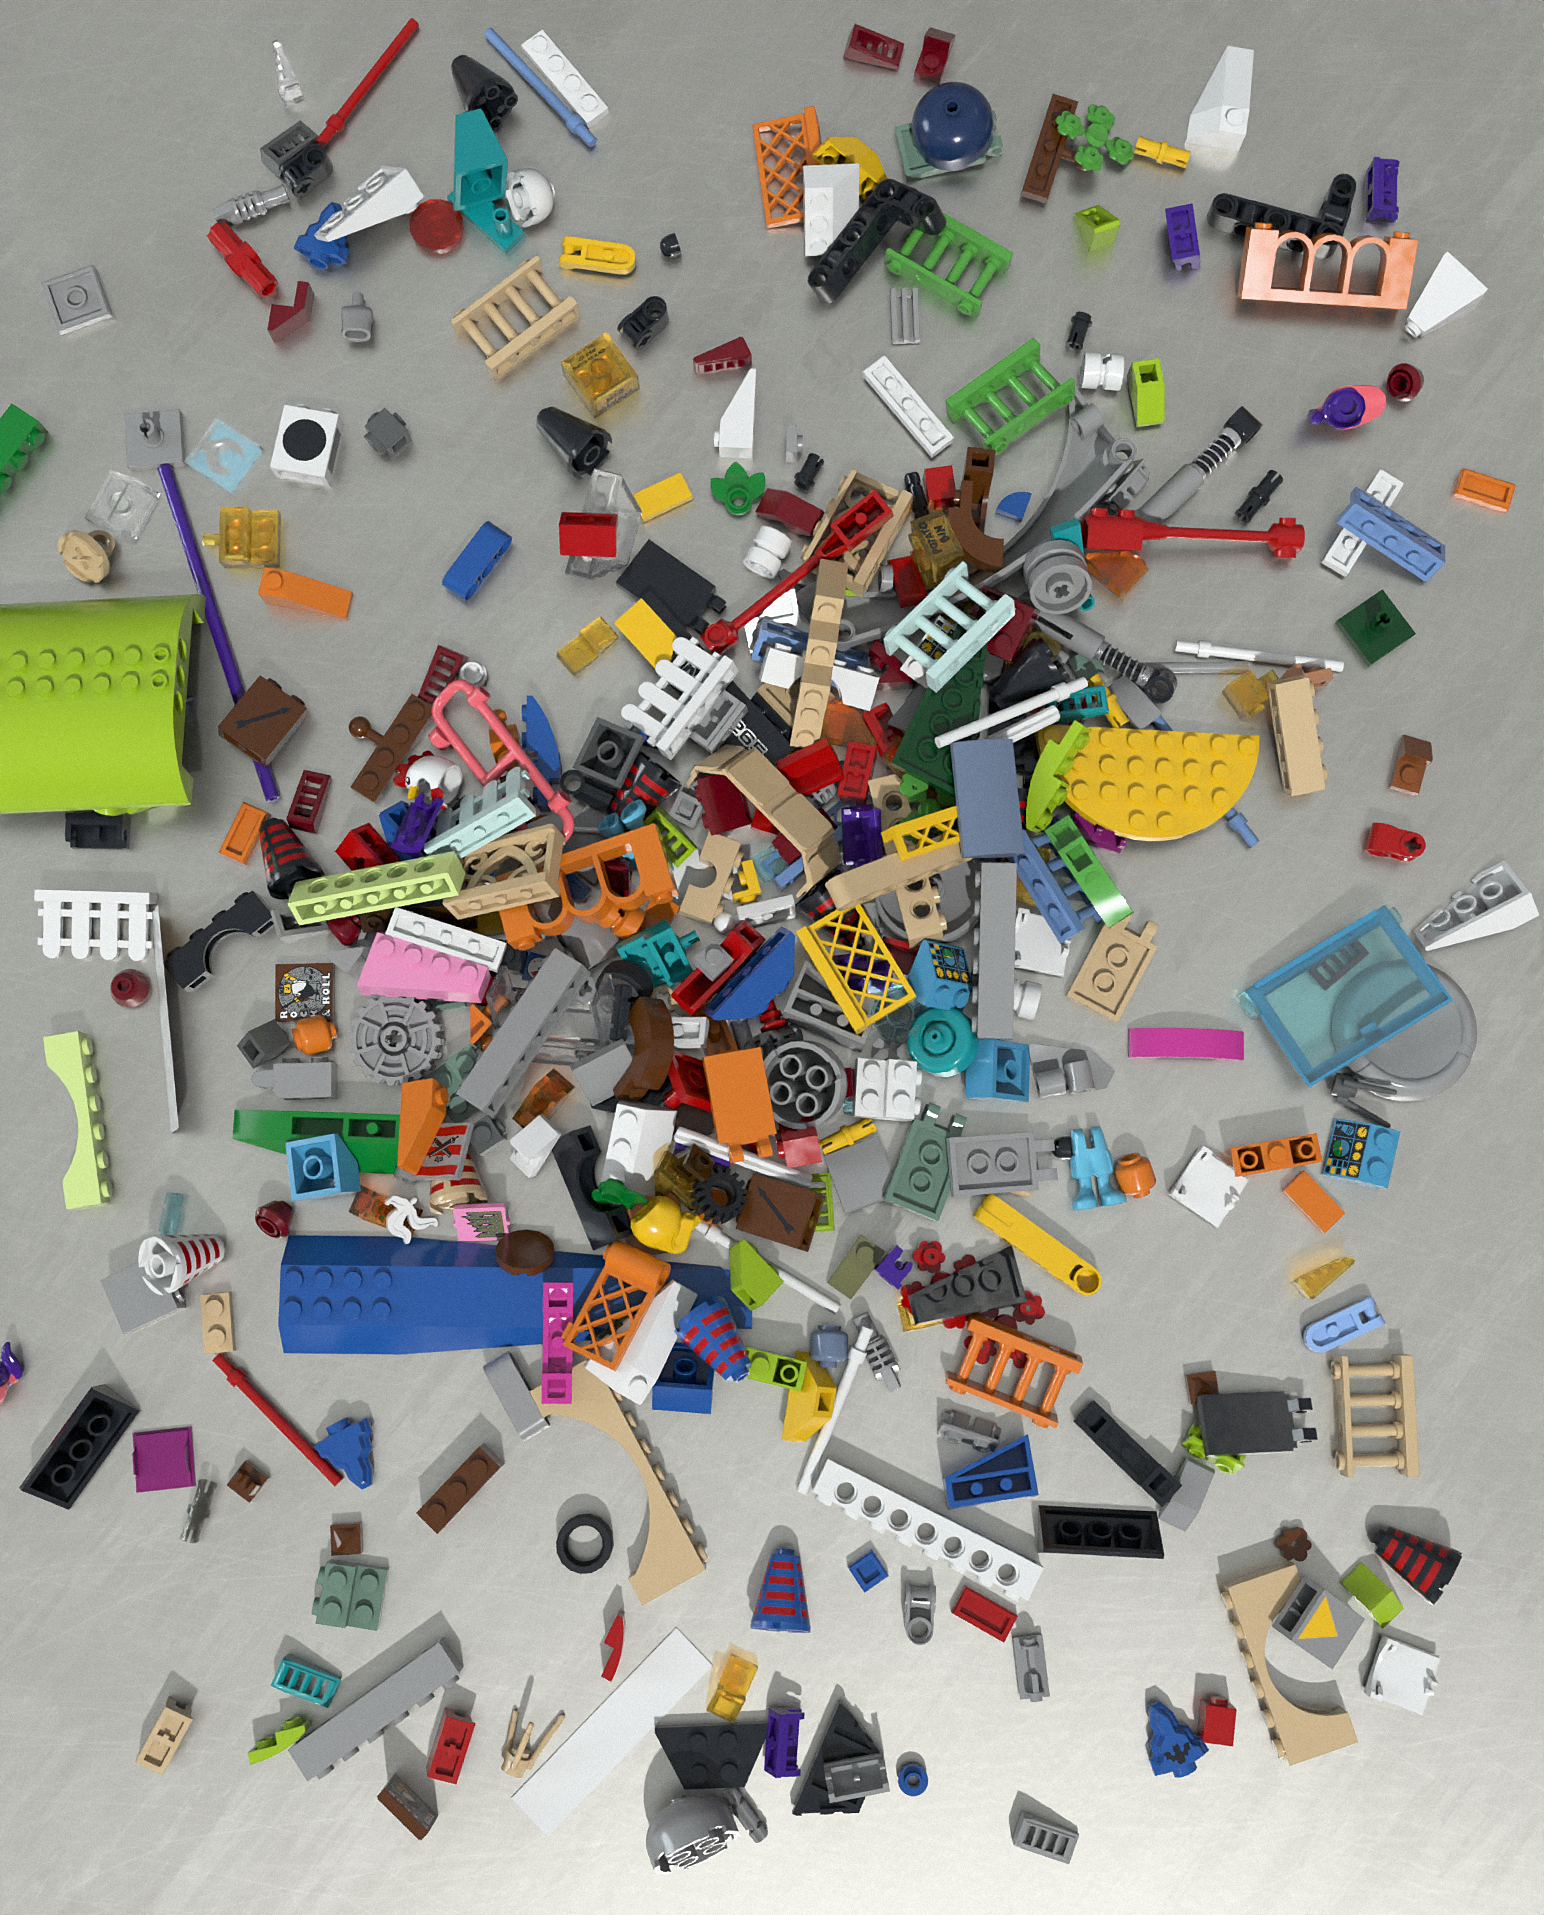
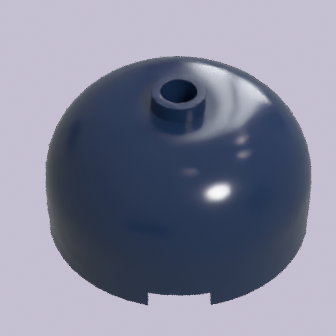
M946 82L933 87L923 95L914 110L912 137L914 146L921 156L925 158L926 163L940 170L957 171L966 169L967 165L975 162L980 157L983 158L988 152L994 135V117L987 98L978 89L962 82Z

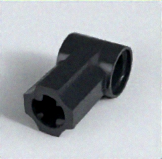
M568 770L560 778V787L562 791L569 795L571 800H577L607 814L616 790L583 776L577 770ZM576 779L581 782L579 789L575 791L566 789L568 782Z

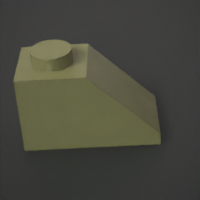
M862 1234L859 1235L827 1283L849 1299H852L886 1251Z

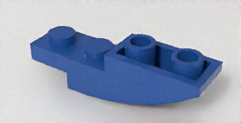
M527 696V704L522 705V721H526V732H522L521 736L522 749H526L529 757H538V759H533V763L551 787L552 785H560L563 771L555 736L540 705L533 696ZM533 787V804H538L540 812H552L547 804L548 800L538 787Z

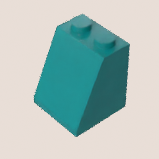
M482 109L466 111L455 116L453 208L455 211L501 199L506 195L508 159Z

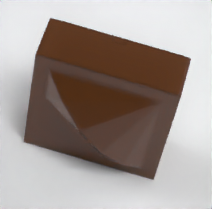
M1216 1371L1184 1374L1189 1404H1197L1196 1397L1199 1395L1219 1394Z
M362 1522L330 1525L331 1556L363 1553Z

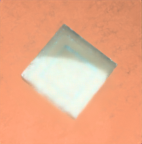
M774 845L750 858V860H753L754 867L764 884L788 868L785 860L779 855Z

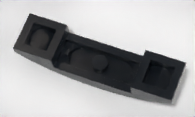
M1094 1400L1073 1421L1161 1507L1183 1486Z

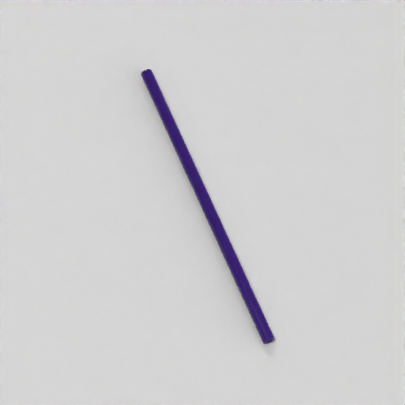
M161 465L157 470L197 592L206 597L205 616L234 705H236L245 694L244 686L171 465ZM253 760L266 801L271 802L279 799L280 796L270 766L268 765L264 768Z

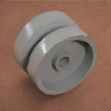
M1064 540L1047 541L1035 547L1027 555L1023 564V574L1028 586L1030 599L1037 609L1053 615L1064 614L1079 608L1088 599L1092 591V579L1087 569L1085 557L1078 546Z

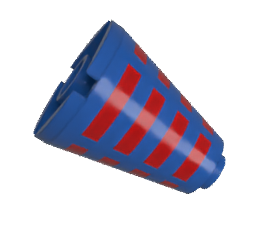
M723 1296L712 1298L715 1302L714 1304L709 1306L705 1301L684 1316L678 1323L681 1329L675 1328L674 1332L727 1382L734 1380L735 1383H738L750 1374L748 1369L752 1363L728 1303Z
M779 1548L776 1554H770L751 1619V1629L810 1633L811 1625L800 1556L794 1555L795 1550Z

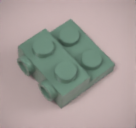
M470 1044L424 1077V1079L434 1078L447 1087L449 1101L446 1104V1112L453 1123H462L479 1111L478 1108L456 1094L462 1079L472 1071L476 1065L477 1057L482 1052L480 1047L474 1049Z
M334 1559L326 1562V1567H320L317 1578V1585H322L320 1597H315L312 1606V1615L317 1616L315 1624L339 1628L349 1626L377 1631L380 1626L389 1568Z

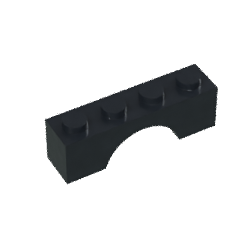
M253 890L249 893H242L235 899V905L227 911L222 910L212 918L210 925L205 929L200 928L193 932L189 937V942L182 947L178 946L172 949L167 954V959L163 962L164 967L183 990L191 993L213 975L211 968L212 952L223 938L235 933H246L259 938L274 926L270 913L272 910L259 894Z
M591 1125L573 1130L561 1136L553 1147L552 1153L593 1251L632 1235L631 1221L624 1206L613 1203L598 1204L592 1197L593 1190L598 1189L594 1171L601 1149Z

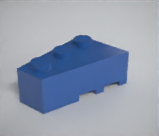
M1028 1434L945 1477L943 1484L948 1510L1038 1496Z

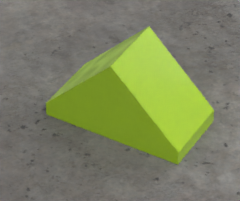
M1100 205L1074 213V219L1088 252L1114 244L1120 227V220Z
M1362 1562L1340 1582L1382 1629L1404 1609L1393 1591Z

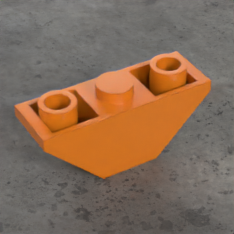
M1317 1133L1230 1148L1235 1177L1323 1162Z

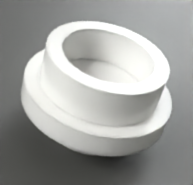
M469 661L462 665L459 671V679L469 681L476 688L478 685L483 686L485 684L487 671L480 662Z

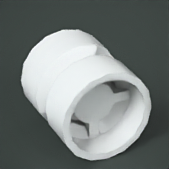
M1084 352L1080 372V388L1097 389L1099 385H1102L1104 390L1120 391L1124 372V354L1108 353L1105 357H1102L1099 352Z
M761 526L753 540L755 546L748 550L743 559V564L757 575L774 579L780 569V559L786 557L792 546V541L785 534L774 528Z
M1014 977V1010L1017 1017L1034 1020L1040 1001L1042 984L1026 980L1020 985L1019 981Z

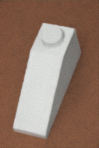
M756 369L749 370L720 420V430L714 431V447H719L720 457L753 459Z

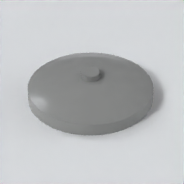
M929 833L928 838L937 837V833ZM979 858L972 859L929 877L931 887H937L940 903H936L938 914L944 913L947 930H943V940L937 942L948 943L960 938L979 920L980 916H975V899H981V888L975 887L976 870H981L982 867ZM917 881L909 884L907 887L911 890H918L923 884ZM895 890L874 898V902L878 904V915L886 927L901 939L908 941ZM918 908L914 914L918 917H925L930 911L926 908Z

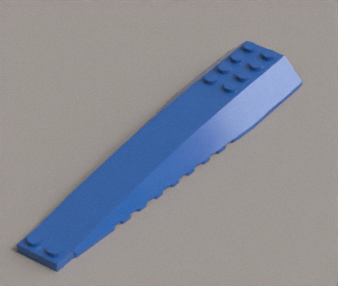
M289 1235L280 1270L278 1326L283 1352L301 1354L402 1355L543 1344V1282H573L574 1324L605 1266V1259H603V1255L555 1251L552 1265L544 1272L534 1276H527V1273H519V1276L503 1271L497 1264V1245L411 1237L410 1242L405 1244L403 1238L398 1236ZM667 1262L671 1265V1270L665 1285L673 1279L697 1294L690 1311L705 1301L710 1306L715 1303L712 1298L723 1296L728 1303L737 1328L752 1329V1311L731 1290L730 1269H723L720 1266ZM609 1276L603 1286L606 1295L621 1290L618 1279ZM624 1283L625 1288L630 1287V1285ZM641 1290L628 1293L631 1307L642 1304L647 1293ZM623 1295L608 1301L611 1315L627 1309ZM603 1303L593 1306L589 1312L592 1322L607 1317ZM629 1315L613 1320L616 1330L623 1325L622 1322ZM609 1322L593 1327L597 1340H602L608 1334L609 1336L612 1335ZM589 1329L578 1333L574 1342L592 1341Z

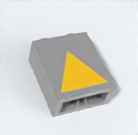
M1304 1575L1272 1624V1627L1333 1670L1365 1618Z

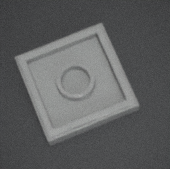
M93 265L41 283L60 335L113 318L97 270Z

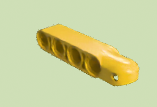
M987 1194L982 1204L972 1215L977 1221L1077 1293L1091 1296L1099 1291L1102 1285V1278L1096 1268L994 1194Z

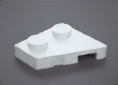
M794 587L744 626L750 653H752L757 641L762 618L803 631ZM763 641L760 651L766 650L767 645L775 647V645Z

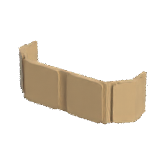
M724 745L693 768L690 773L691 777L686 785L689 787L707 773L725 775L801 852L807 882L795 895L797 898H800L804 893H808L830 875L841 863L838 843L834 839L835 830L832 828L831 823L802 794L794 790L789 781L761 752L754 748L746 750L743 746Z

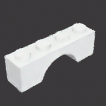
M775 643V647L767 645L758 679L761 682L788 689L796 679L802 676L806 650H803L802 655L791 652L792 647L781 643ZM834 658L831 679L837 687L839 701L849 706L870 711L879 677L873 675V669L860 665H857L856 670L845 667L847 662Z

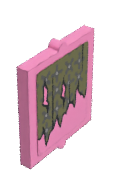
M505 1203L453 1205L455 1218L453 1227L457 1229L459 1242L500 1240L506 1234H509L508 1225H510V1218L507 1217Z

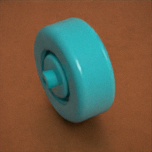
M931 1007L919 1014L913 1021L908 1032L907 1046L912 1060L917 1062L918 1067L934 1076L950 1077L961 1073L973 1062L978 1051L979 1039L977 1038L978 1033L972 1032V1020L956 1008L945 1010Z

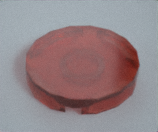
M430 199L421 203L413 211L409 220L412 238L415 244L425 252L430 253L431 251L437 252V254H444L453 250L462 240L464 231L463 217L459 210H454L451 202L442 199Z

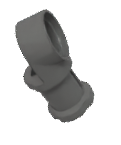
M793 1023L788 1024L782 1030H770L756 1035L745 1043L744 1050L752 1049L754 1043L760 1044L764 1051V1061L778 1047L789 1042L803 1040V1034L798 1026Z

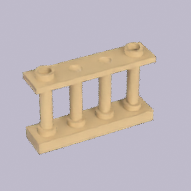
M537 255L531 260L528 259L522 262L518 270L467 309L459 310L450 321L457 337L467 331L488 356L484 362L488 374L494 381L580 316L578 303L572 296H569L566 300H560L542 279L540 274L543 272L541 260ZM529 282L536 287L552 306V310L545 316H538L518 292ZM508 298L531 323L530 327L522 333H517L496 308ZM487 314L509 339V343L501 349H495L475 325Z
M1393 1354V1361H1390V1364H1348V1356L1334 1355L1335 1362L1331 1363V1376L1333 1380H1336L1339 1452L1335 1453V1464L1337 1470H1340V1475L1348 1478L1354 1477V1467L1395 1466L1396 1469H1399V1474L1420 1477L1413 1355ZM1349 1376H1391L1394 1379V1391L1391 1394H1350ZM1351 1406H1392L1396 1411V1421H1393V1424H1351ZM1394 1436L1397 1439L1398 1451H1395L1394 1454L1353 1455L1352 1437Z

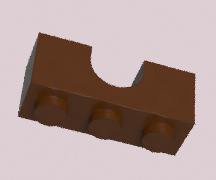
M483 1443L416 1514L438 1534L505 1463Z

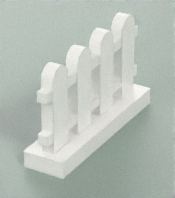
M683 637L675 639L672 647L678 656L673 663L665 659L660 660L655 666L657 674L661 677L657 684L643 682L638 688V692L644 701L639 707L627 704L621 710V715L627 722L624 726L630 731L636 728L649 737L647 740L648 744L653 747L656 745L661 754L669 760L673 759L689 738V735L695 730L719 698L722 691L727 688L739 672L733 660L725 655L722 658L717 652H714L711 656L697 646L699 641L694 637L690 640ZM685 661L700 670L695 678L680 669ZM668 683L683 692L678 700L663 691ZM651 706L666 714L661 723L646 713Z
M35 889L34 901H44V909H38V916H43V938H38L37 945H43V953L48 958L59 957L63 952V946H71L72 955L77 959L89 957L91 947H100L102 958L113 960L118 957L121 947L128 948V954L132 960L140 961L147 957L148 948H154V941H148L149 919H153V912H149V904H158V893ZM64 902H72V909H64ZM92 903H101V910H92ZM121 903L129 904V911H120ZM63 916L72 917V939L63 938ZM92 917L100 918V939H91ZM120 918H129V940H120Z

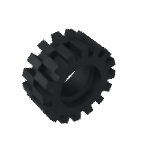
M717 1167L714 1170L712 1168L707 1181L702 1183L697 1179V1182L693 1184L692 1189L694 1191L690 1193V1198H695L696 1200L691 1204L692 1207H699V1210L696 1211L698 1216L702 1213L705 1214L704 1221L708 1222L712 1219V1224H718L719 1222L723 1224L744 1210V1205L748 1200L744 1196L748 1194V1191L741 1188L745 1184L743 1179L739 1182L736 1180L739 1176L738 1173L735 1172L730 1175L731 1169L725 1168L723 1171L722 1167ZM712 1186H719L726 1192L728 1197L726 1205L720 1206L712 1199L710 1194Z

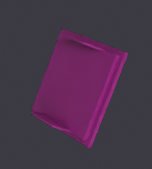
M192 1426L133 1433L134 1451L132 1457L133 1472L136 1478V1493L196 1486Z

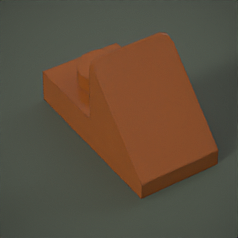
M1402 735L1389 789L1413 796L1419 794L1425 769L1433 761L1431 742Z

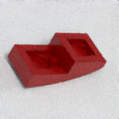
M619 1610L604 1641L605 1644L614 1649L601 1677L611 1682L618 1668L625 1641V1612Z

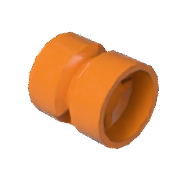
M612 890L614 896L623 897ZM613 905L609 914L604 919L595 923L604 929L610 927L611 933L624 941L637 932L645 917V911L640 907L634 910H623Z

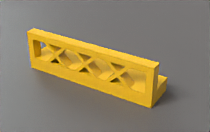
M953 806L886 829L881 832L884 844L894 841L900 859L904 861L960 842L959 833L951 829L954 821L958 820L957 807ZM936 827L943 831L940 842H935L927 837L931 828ZM909 835L919 840L916 849L910 852L907 851L903 837Z

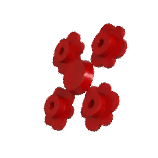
M922 1241L919 1244V1249L913 1251L912 1258L918 1263L920 1271L928 1270L930 1273H936L931 1278V1285L951 1274L943 1271L939 1272L941 1269L940 1263L945 1261V1255L941 1253V1244L937 1241L930 1243ZM967 1254L962 1257V1260H956L954 1262L956 1270L953 1274L977 1263L975 1257ZM914 1281L912 1285L907 1284L901 1288V1296L903 1297L901 1306L908 1308L911 1315L913 1314L908 1296L927 1287L922 1286L919 1281ZM970 1315L942 1320L943 1326L947 1329L954 1327L962 1329Z
M1025 1291L1027 1302L1022 1305L1013 1306L1015 1308L1013 1317L1007 1314L998 1316L999 1309L976 1314L991 1319L995 1318L993 1321L1018 1330L1016 1321H1025L1026 1324L1032 1325L1035 1319H1041L1045 1315V1310L1041 1306L1042 1298L1040 1296H1033L1030 1291ZM1028 1305L1031 1307L1029 1311L1026 1310ZM967 1336L964 1340V1346L967 1349L973 1336ZM988 1338L987 1341L983 1342L984 1347L979 1351L976 1359L979 1364L988 1363L990 1356L996 1355L995 1340ZM1017 1349L1015 1352H1011L1009 1357L1013 1359L1014 1366L1019 1369L1025 1367L1028 1359L1026 1354H1022V1351Z

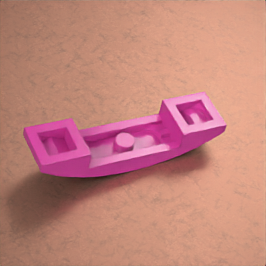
M1129 1028L1128 1058L1168 1057L1243 1061L1244 1032L1199 1028Z
M543 1282L541 1404H572L573 1351L563 1346L565 1340L561 1336L568 1323H573V1282Z

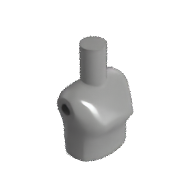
M354 292L352 295V306L341 308V333L345 340L365 342L371 337L373 312L370 307L363 306V294L361 292Z

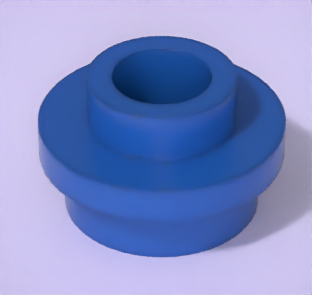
M909 1764L904 1766L899 1772L898 1784L901 1791L906 1795L918 1796L926 1790L928 1776L921 1766ZM911 1776H916L919 1782L917 1785L911 1786L908 1784V1779Z

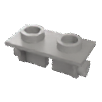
M1145 460L1133 461L1131 467L1125 471L1098 503L1107 502L1109 504L1107 509L1112 514H1116L1118 510H1123L1133 498L1127 489L1129 488L1136 494L1149 480L1150 471L1145 466H1142Z
M952 1409L950 1412L944 1411L942 1417L943 1424L938 1430V1435L944 1436V1439L951 1443L958 1444L963 1442L972 1445L973 1449L979 1452L995 1451L1000 1443L998 1439L1001 1434V1428L997 1427L996 1423L976 1418L973 1428L969 1426L970 1415Z
M1043 1635L1013 1637L1020 1700L1030 1699L1031 1702H1040L1043 1700L1042 1697L1050 1696Z

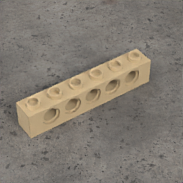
M901 773L868 781L872 804L881 809L882 832L900 824L901 819L907 817L911 812L918 816L916 807L910 808L907 796L901 794L899 790V785L903 782ZM892 803L902 805L897 811H891L887 808ZM903 837L906 848L914 846L911 840H905ZM882 838L886 856L898 852L894 841L884 844ZM929 877L918 881L923 884L918 890H911L907 886L895 890L909 948L921 946L923 939L936 942L943 940V930H947L944 913L938 914L936 903H940L937 887H931ZM918 908H926L930 911L925 917H918L914 914Z

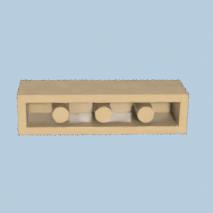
M1297 675L1267 682L1284 793L1290 796H1297L1325 790V781H1327L1328 775L1326 767L1321 761L1320 753H1323V743L1317 735L1316 726L1319 725V716L1317 710L1313 708L1312 698L1315 696V689L1312 681H1309V677Z

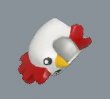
M427 750L421 756H410L407 764H399L396 768L398 775L393 778L396 786L408 788L407 798L409 800L415 799L419 793L423 792L425 793V799L432 801L436 797L443 799L444 802L441 809L446 810L447 806L453 802L460 791L462 771L451 760L434 756L431 751Z

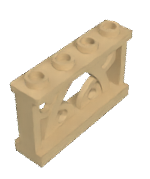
M852 469L848 477L843 476L838 487L839 493L836 499L831 498L825 512L827 515L823 522L819 521L813 532L814 539L811 544L807 543L804 546L800 559L805 563L815 555V551L832 532L830 525L864 498L860 494V500L853 501L851 495L855 490L862 489L871 493L875 489L882 499L895 504H887L892 510L894 517L872 534L876 538L875 542L863 541L850 552L847 551L840 555V559L837 561L848 563V568L856 575L854 577L847 574L846 588L852 590L853 594L863 598L912 509L913 494L905 490L901 492ZM860 549H864L868 553L866 557H860L858 555L859 552H857L853 557V554ZM819 566L812 573L818 575Z
M554 824L517 831L496 838L459 859L466 873L458 896L443 898L442 904L457 919H463L559 897L561 887L558 885L562 849L566 838ZM546 849V853L539 858L543 854V850ZM510 857L524 865L516 869L504 881L497 882L494 877L490 876L502 862ZM544 865L543 872H540L538 868ZM469 867H472L475 871L474 875L468 874Z

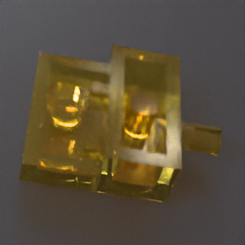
M220 507L219 534L203 533L202 542L204 546L219 545V562L224 568H280L281 513L279 510L250 511L248 507Z

